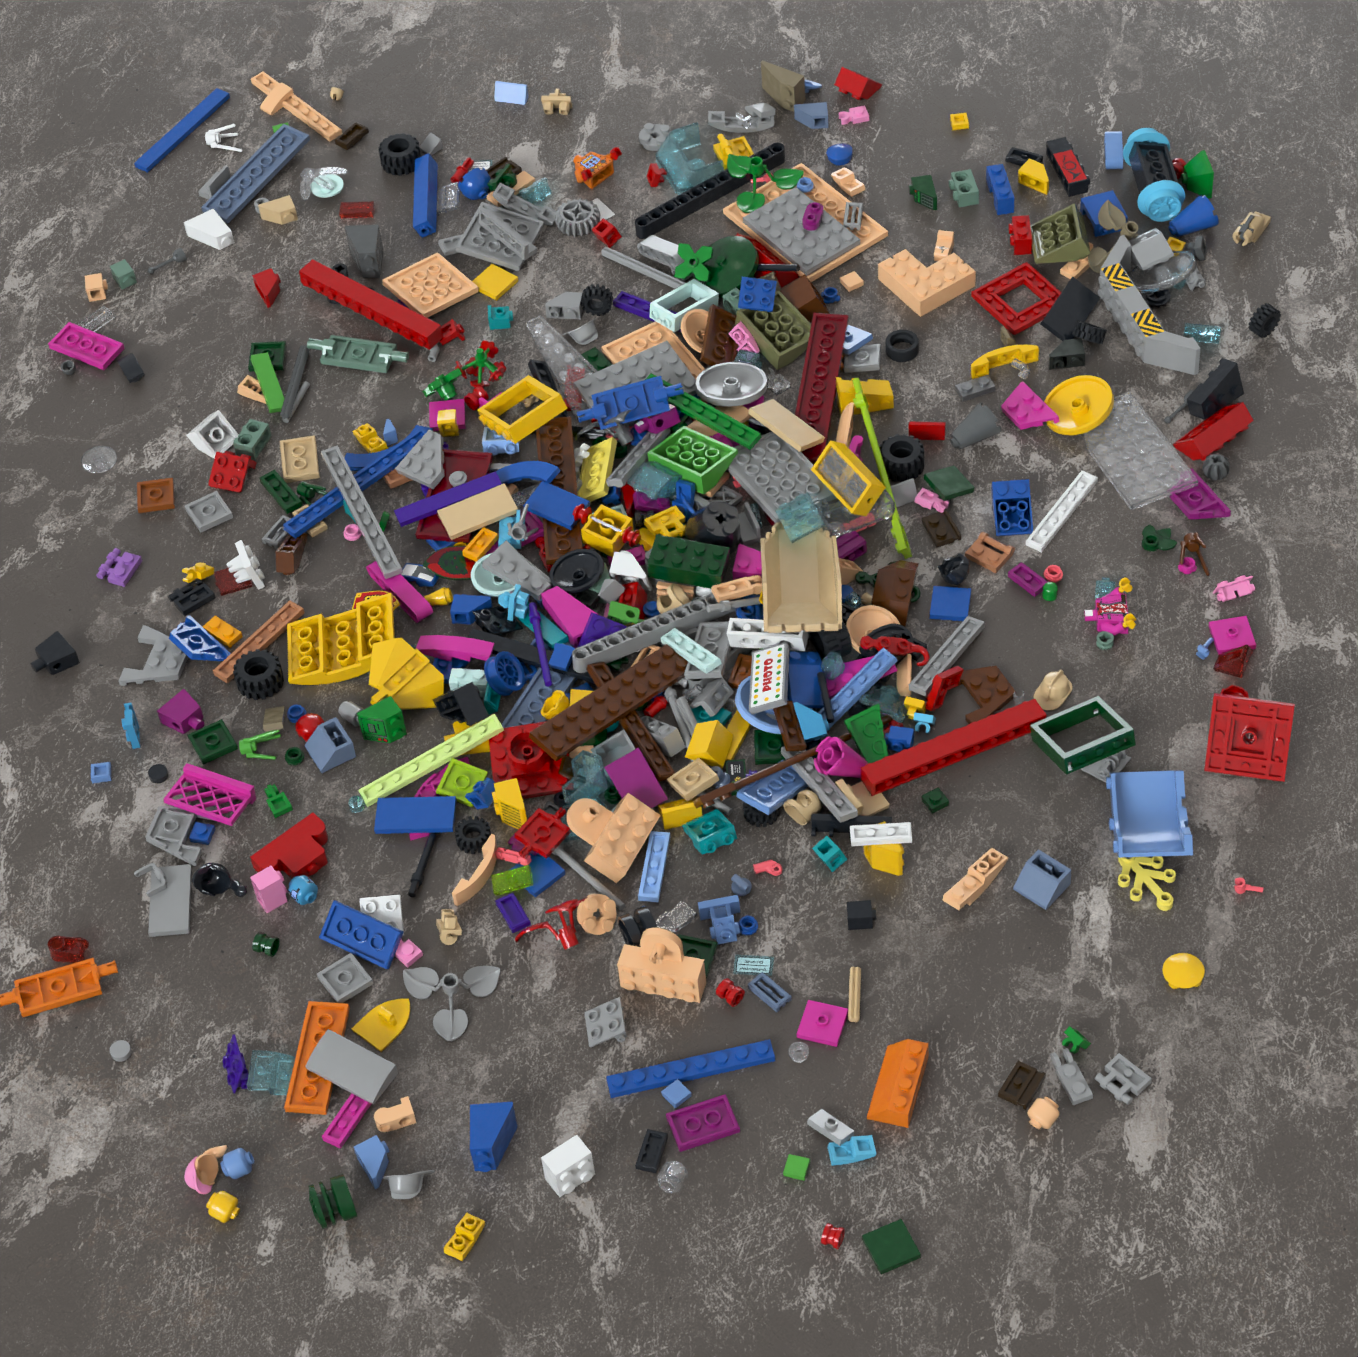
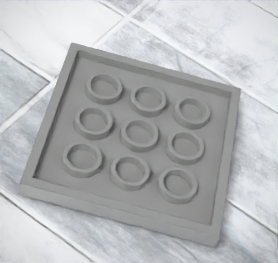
M481 202L459 240L456 251L519 271L524 260L479 224V209L484 207L489 212H494L533 245L544 227V221Z

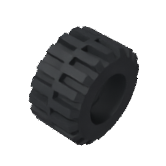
M397 133L384 138L383 142H380L378 150L381 166L384 171L386 170L388 174L392 173V175L397 174L399 176L415 171V159L421 157L419 141L416 140V137H412L410 134Z
M896 434L894 437H888V440L885 439L882 442L883 444H880L879 448L888 479H893L895 482L897 480L904 482L912 478L916 479L918 474L921 475L924 469V448L918 438L914 439V436H907V434Z
M843 620L842 629H838V631L821 630V632H810L817 652L826 662H832L850 654L852 651L850 634Z
M256 649L254 652L251 650L248 651V654L241 655V659L236 660V664L233 667L238 690L243 696L246 695V698H253L254 700L261 698L264 700L266 699L265 697H272L273 693H278L279 688H282L284 682L283 671L279 658L273 652L268 653V650L265 649L263 651Z

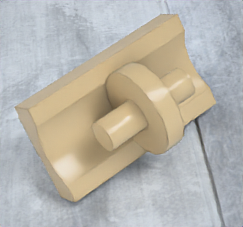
M556 88L555 93H549V96L541 97L545 114H553L554 108H559L560 114L568 115L569 109L573 107L571 96H566V93H560V88Z
M442 909L441 919H436V926L440 932L439 936L442 943L452 945L456 942L458 935H462V929L457 921V916L454 915V910Z

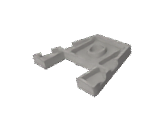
M143 625L138 635L139 643L153 644L154 646L144 669L124 668L119 678V684L125 686L130 682L143 684L144 681L154 680L155 682L179 680L188 656L169 639V636Z
M215 805L205 808V810L210 812L217 810ZM159 806L145 836L146 841L193 866H197L202 854L201 848L184 844L196 818L212 819L174 806Z

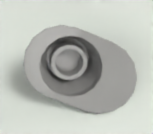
M597 318L567 333L576 343L586 345L598 338V332L594 323Z
M428 1170L407 1175L385 1176L383 1179L389 1181L393 1199H411L421 1191L423 1176L430 1175L435 1171Z

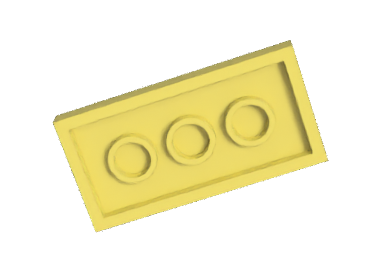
M614 437L595 444L587 450L590 455L584 458L580 472L582 486L577 492L579 497L592 502L608 495L609 487L606 479L612 474L617 440Z

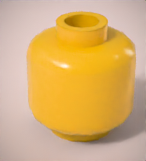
M225 1191L214 1192L206 1205L208 1214L222 1223L228 1222L230 1218L234 1220L240 1211V1208L237 1207L238 1199Z

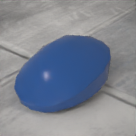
M839 143L830 146L826 154L832 164L841 166L850 162L853 150L849 144Z

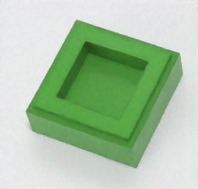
M789 1154L783 1175L805 1181L810 1158Z

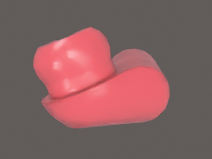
M773 860L753 864L755 874L767 872L773 876H779L783 871L782 866Z

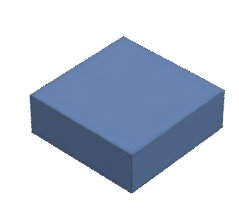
M110 762L91 764L92 784L112 781Z
M678 1079L661 1091L662 1096L675 1109L692 1096L691 1092Z

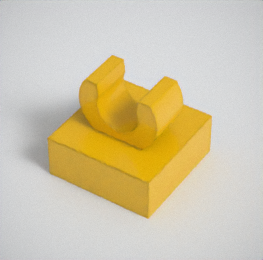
M906 696L904 705L906 710H908V719L913 720L915 712L925 714V701Z

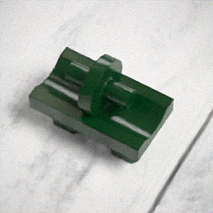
M506 164L503 169H498L496 178L490 179L488 186L491 191H495L499 183L508 187H514L517 184V177L511 170V164Z

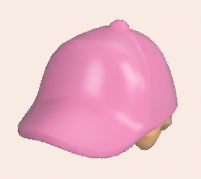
M227 1145L210 1148L199 1157L191 1160L184 1175L185 1182L191 1189L196 1190L200 1194H208L211 1191L219 1171L217 1159L224 1155Z

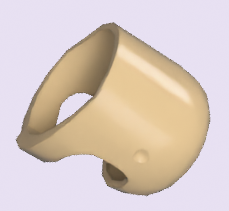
M673 583L667 588L668 595H661L658 598L657 609L662 614L689 603L690 599L679 585Z
M810 790L800 791L797 794L796 800L788 799L783 804L786 813L800 825H806L811 821L812 813L818 814L822 806L819 797Z

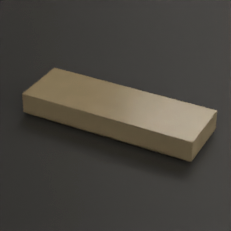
M284 706L265 709L263 721L265 732L283 729L286 713Z

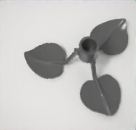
M631 409L619 413L616 417L604 423L606 426L616 422L618 428L615 429L616 433L610 428L606 430L619 440L621 446L634 440L629 431L628 423H625V426L620 424V422H624L626 415ZM593 422L580 430L575 436V441L577 442L582 433L594 427H599V422Z

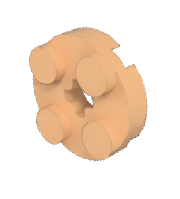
M602 894L588 895V898L581 901L578 906V923L581 924L585 932L601 935L605 932H610L614 927L617 914L615 901ZM597 909H599L600 916L598 917V919H596V917L593 916V913L597 912Z

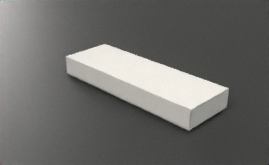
M911 822L850 826L851 846L912 843Z

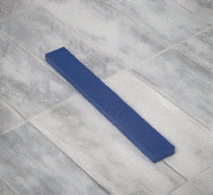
M216 88L134 163L135 167L148 173L230 98L229 93Z

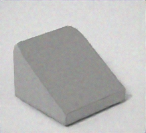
M432 133L426 137L420 146L421 151L426 154L429 153L431 156L443 149L441 139Z
M605 579L598 596L610 605L611 601H616L624 592L625 587L615 579Z

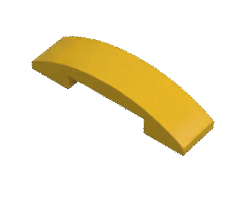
M1012 345L990 351L971 364V378L975 379L989 375V369L1020 361L1022 365L1039 361V347L1037 345Z

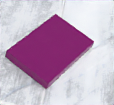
M639 747L604 767L621 798L629 793L650 808L668 799Z
M726 1094L666 1113V1119L679 1152L740 1132V1127Z

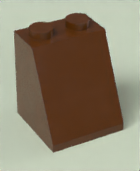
M805 274L780 291L810 323H812L813 313L830 314L820 293Z

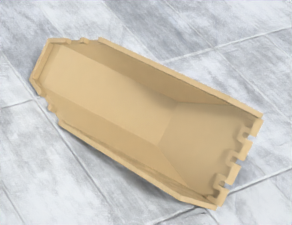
M816 520L776 522L772 526V533L767 532L766 539H760L764 632L782 633V631H786L788 633L801 632L802 630H805V632H821V630L838 631V629H842V585L836 536H831L830 538V531L824 530L823 532V526Z

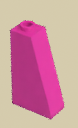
M558 586L541 593L542 605L559 629L568 636L569 642L576 649L591 612L597 613Z

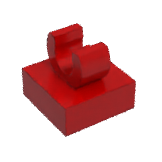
M650 163L646 177L651 187H657L659 182L665 181L661 175H667V172L664 168L659 169L657 163Z

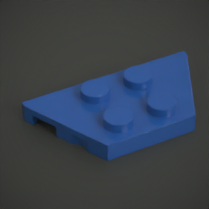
M190 615L186 617L184 623H180L176 629L170 632L169 639L191 660L224 661L231 654Z

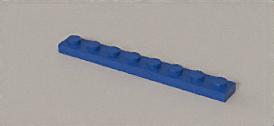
M769 1039L606 1076L610 1097L615 1098L668 1086L677 1079L680 1082L773 1062L775 1061V1055Z

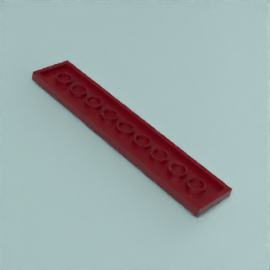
M813 313L795 415L825 437L823 443L801 451L812 464H815L827 446L836 396V377H839L849 322L848 315Z

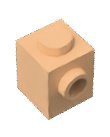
M102 273L85 276V287L89 302L106 299L105 290L108 289L106 279L103 280Z

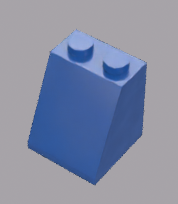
M513 1102L470 1105V1152L475 1171L488 1172L497 1169L517 1129Z

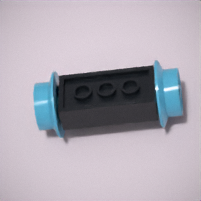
M1141 128L1129 136L1123 149V158L1132 167L1139 191L1137 200L1139 210L1154 221H1168L1180 212L1185 200V191L1178 183L1169 154L1170 143L1167 137L1153 128Z

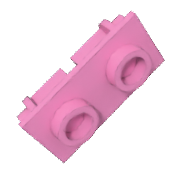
M1243 575L1237 577L1233 582H1220L1217 584L1213 594L1219 593L1217 594V599L1222 602L1235 599L1234 591H1237L1239 597L1252 594V591H1255L1254 584H1250L1253 576L1246 577Z

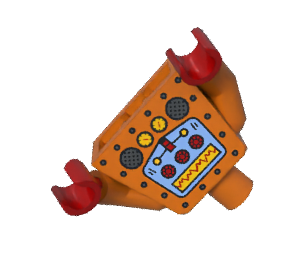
M615 147L608 155H601L595 152H589L584 157L576 155L573 162L575 163L577 182H584L589 188L593 189L614 173L613 161L622 155L620 149Z

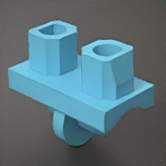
M515 584L514 592L511 594L509 592L500 594L498 603L503 608H508L507 620L513 621L515 616L525 618L528 612L526 604L529 600V594L521 591V585Z

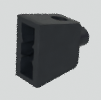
M56 631L35 648L38 659L30 664L36 673L46 668L51 675H55L78 665L80 662L76 651Z

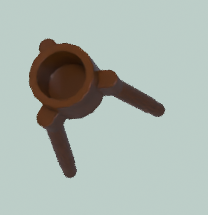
M1198 532L1186 534L1184 541L1180 542V564L1183 565L1185 548L1190 552H1196L1205 574L1209 576L1210 573L1199 549L1200 545L1203 548H1206V545L1199 537Z

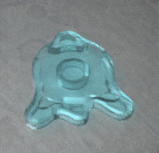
M873 686L868 694L861 695L859 700L862 704L874 706L879 703L881 714L889 715L899 723L904 722L905 715L902 712L905 708L904 701L901 703L899 700L900 694L894 686H882L881 689H876L877 687Z

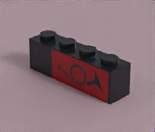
M1066 137L1046 141V155L1068 197L1087 193L1090 178L1085 174L1083 165L1079 163L1078 155L1074 154L1072 144L1067 141Z

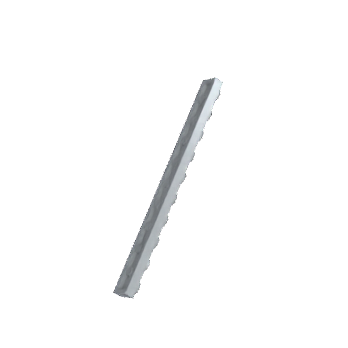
M338 445L321 451L322 458L385 579L402 574V567Z

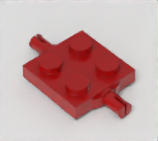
M538 808L515 833V839L525 845L519 851V855L521 857L523 855V858H525L532 850L547 859L571 832V829L560 820L566 814V810L559 808L553 815Z

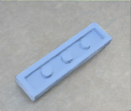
M650 832L638 894L639 901L659 902L671 838L670 832Z

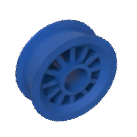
M502 651L496 657L493 656L486 660L484 665L485 677L490 687L496 693L508 696L513 691L520 690L524 686V669L520 661L513 654Z

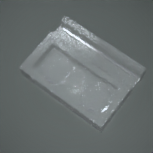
M458 182L442 186V189L439 190L437 188V216L442 212L445 214L460 209Z

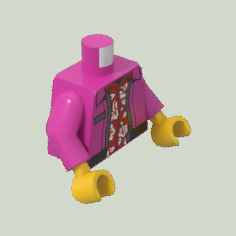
M1128 578L1120 580V588L1117 587L1102 598H1097L1095 600V610H1084L1085 621H1096L1097 631H1107L1115 636L1119 633L1128 634L1129 628H1135L1136 624L1134 621H1136V618L1133 614H1128L1126 594L1123 593L1124 591H1132V585Z

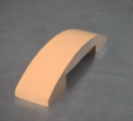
M491 834L483 845L482 853L484 859L470 880L461 878L453 890L454 905L459 906L468 901L481 890L490 878L497 860L495 855L497 843L494 834Z

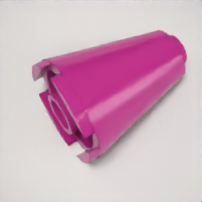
M835 736L826 737L821 741L816 749V752H818L817 759L814 758L816 770L824 775L861 778V767L868 764L856 751Z

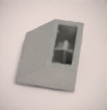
M1157 228L1129 240L1132 246L1131 261L1142 270H1149L1154 265L1166 262L1174 256L1164 235Z

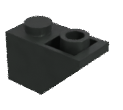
M1081 338L1064 340L1049 354V370L1085 366V350Z

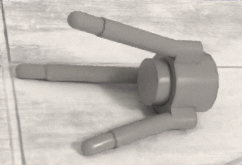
M525 504L519 522L515 523L513 527L511 523L507 524L508 535H511L515 540H527L529 536L539 530V528H534L526 533L527 527L523 522L529 504Z

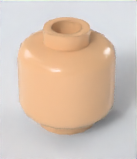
M1044 1097V1099L1037 1098L1027 1112L1031 1119L1029 1123L1038 1130L1041 1127L1044 1129L1051 1128L1059 1117V1106L1048 1097Z

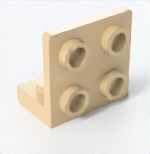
M843 779L835 781V785L858 810V815L872 816L889 808V802L883 794L878 793L871 796L862 781L853 786L847 785Z

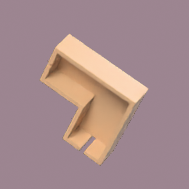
M904 249L893 255V259L890 257L878 264V279L921 317L975 287L976 271L967 263H964L955 253L926 268L911 253Z

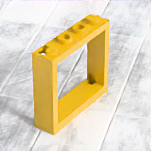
M528 375L480 407L477 411L480 415L478 418L484 426L487 425L491 431H496L499 436L502 435L506 440L516 444L567 409V406L561 394ZM531 394L544 401L511 425L498 418V416Z

